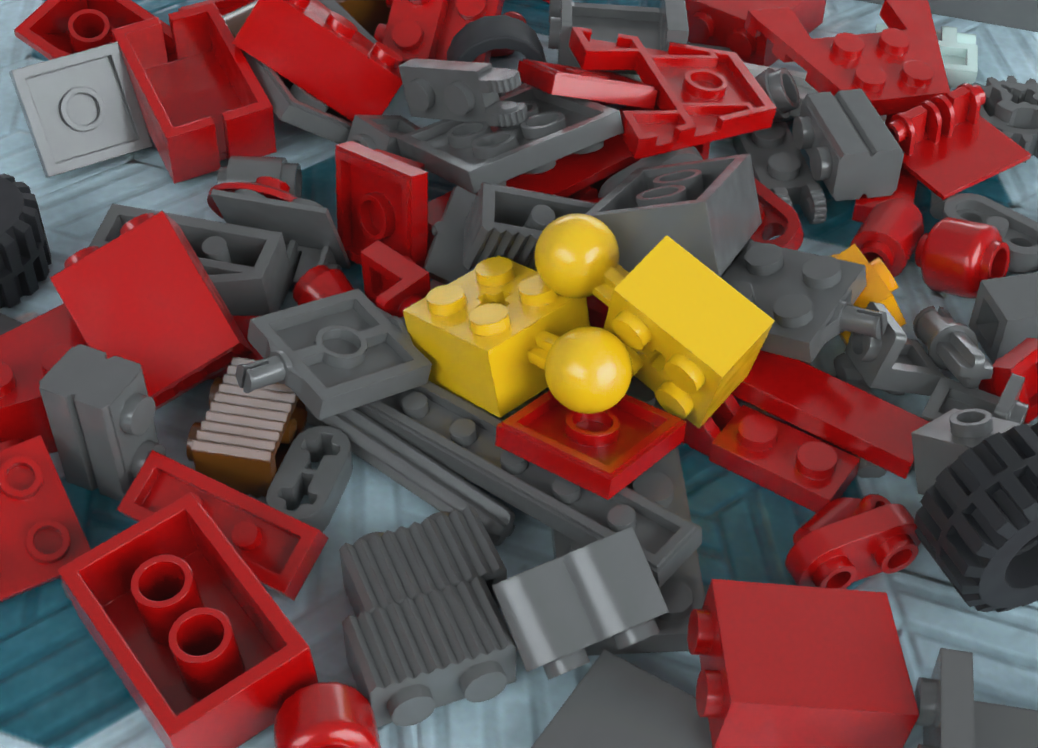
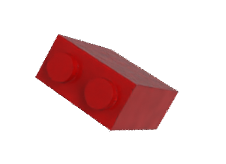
M685 0L689 27L688 42L728 47L732 52L737 53L744 63L769 67L779 58L771 52L773 43L762 33L754 38L746 31L744 25L748 10L790 6L809 34L823 23L826 0Z
M163 210L156 215L145 213L131 219L122 226L119 237L100 248L98 246H90L79 250L65 261V269L50 277L89 347L106 352L108 359L118 356L141 364L148 396L152 397L155 401V411L226 369L232 363V356L244 358L253 352L182 229Z
M711 579L702 609H693L691 611L687 632L688 649L691 655H699L701 665L696 686V708L699 717L708 718L712 748L904 747L919 717V711L886 592Z

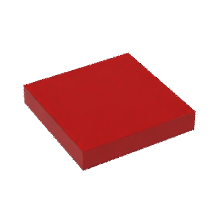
M524 58L523 61L519 60L517 70L520 73L521 81L549 94L654 110L658 90L654 89V86L613 72L582 70L581 67Z
M354 141L337 144L335 149L337 232L349 260L362 265L360 251L379 240L401 255L409 256L417 265L423 268L428 255V172Z
M549 390L497 425L495 445L609 500L684 442L686 421L627 394L616 405L603 412L594 414L578 413L560 404Z

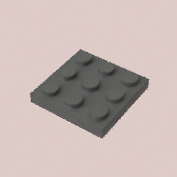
M530 85L499 98L501 101L525 103L529 116L525 122L514 126L501 127L489 126L488 122H460L443 119L399 136L397 141L402 157L425 164V170L478 195L482 182L506 186L507 180L521 174L546 172L555 167V160L572 153L586 154L597 151L604 146V140L624 133L619 110L585 99L552 95Z

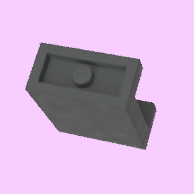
M550 0L548 49H558V64L580 67L569 48L572 27L592 29L591 39L614 43L617 42L618 33L637 36L645 48L668 51L670 42L686 45L688 42L689 27L685 0H660L659 8L572 2V0ZM600 70L617 74L638 75L635 70Z

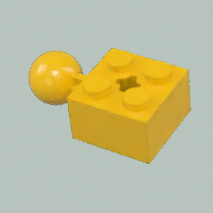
M572 213L553 220L544 228L535 246L536 269L545 285L561 296L585 298L594 295L607 305L609 309L603 329L616 335L626 346L632 361V377H637L655 392L656 400L665 411L681 419H688L697 428H700L748 376L775 321L668 235L630 273L619 265V247L612 231L601 220L587 214Z
M499 255L487 258L479 262L474 270L447 285H441L432 289L425 298L403 310L407 332L410 334L413 345L432 363L428 380L499 418L546 388H549L554 398L564 407L583 414H594L610 409L624 397L629 389L632 379L630 354L624 343L616 335L603 328L590 326L586 297L568 298L555 293L545 285L537 271L511 261L509 258Z

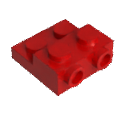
M386 0L387 7L391 8L387 24H378L374 38L399 54L403 59L401 64L414 58L447 60L446 53L453 37L470 22L484 16L501 15L504 0ZM492 50L480 54L472 62L489 63Z

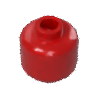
M947 217L936 223L929 233L921 236L915 250V262L918 267H921L922 278L929 289L976 299L981 280L1006 276L1010 263V249L1008 244L1002 241V236L995 226Z
M318 682L297 690L284 700L275 716V748H381L375 715L368 699L355 687L339 682Z

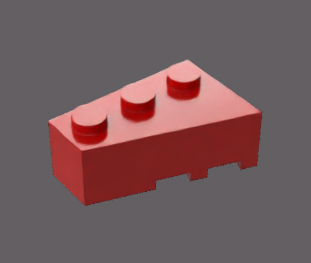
M258 0L232 44L352 122L355 115H382L403 84L398 67L403 59L399 54L383 43L376 42L374 44L358 32L357 27L342 15L331 11L318 0Z

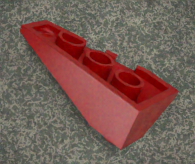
M46 0L14 29V33L21 41L51 60L114 43L112 29L152 19L156 16L132 0ZM160 20L167 61L169 63L175 61L171 29L169 25Z

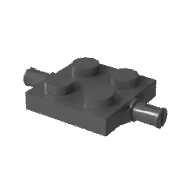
M751 241L730 268L721 275L724 281L775 320L763 343L762 351L812 363L825 343L839 335V333L849 331L874 337L877 340L881 339V335L885 333L888 318L886 312L853 306L867 285L865 265L839 260L831 256H820L783 248L775 244Z
M358 288L250 319L247 340L264 359L238 365L236 368V379L239 387L244 388L243 391L245 393H250L253 390L275 383L285 384L318 420H322L427 384L432 363L413 345L410 334L407 332L404 316H392L376 307Z

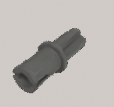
M929 306L916 315L913 322L915 336L928 347V355L939 369L951 371L958 381L969 389L978 388L981 380L991 378L993 365L978 348L977 337L967 325L956 323L950 313L940 306L938 312L934 306Z

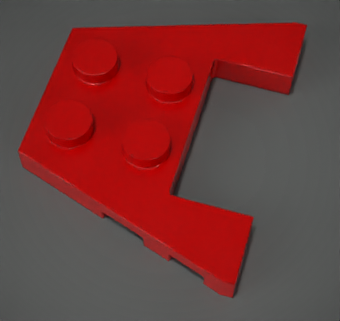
M884 0L879 15L888 26L887 29L878 33L856 35L843 32L835 35V37L811 38L790 6L748 10L744 25L746 31L754 38L762 33L773 43L771 52L784 63L796 62L807 71L805 81L819 93L831 91L833 96H835L841 90L862 89L878 114L882 116L899 112L904 113L917 107L921 102L930 101L931 98L937 95H944L946 97V94L950 92L928 0Z
M572 27L569 48L582 70H635L643 83L654 86V89L658 90L656 104L661 111H622L621 120L624 133L620 135L634 159L647 158L772 126L777 108L735 52L674 42L669 43L668 51L645 48L637 36L618 33L617 42L614 43L591 39L592 29Z

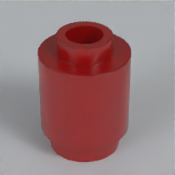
M892 198L881 202L873 207L852 239L850 246L856 244L869 263L879 257L894 278L903 271L914 253L919 239L924 234L922 213L915 204L906 199Z

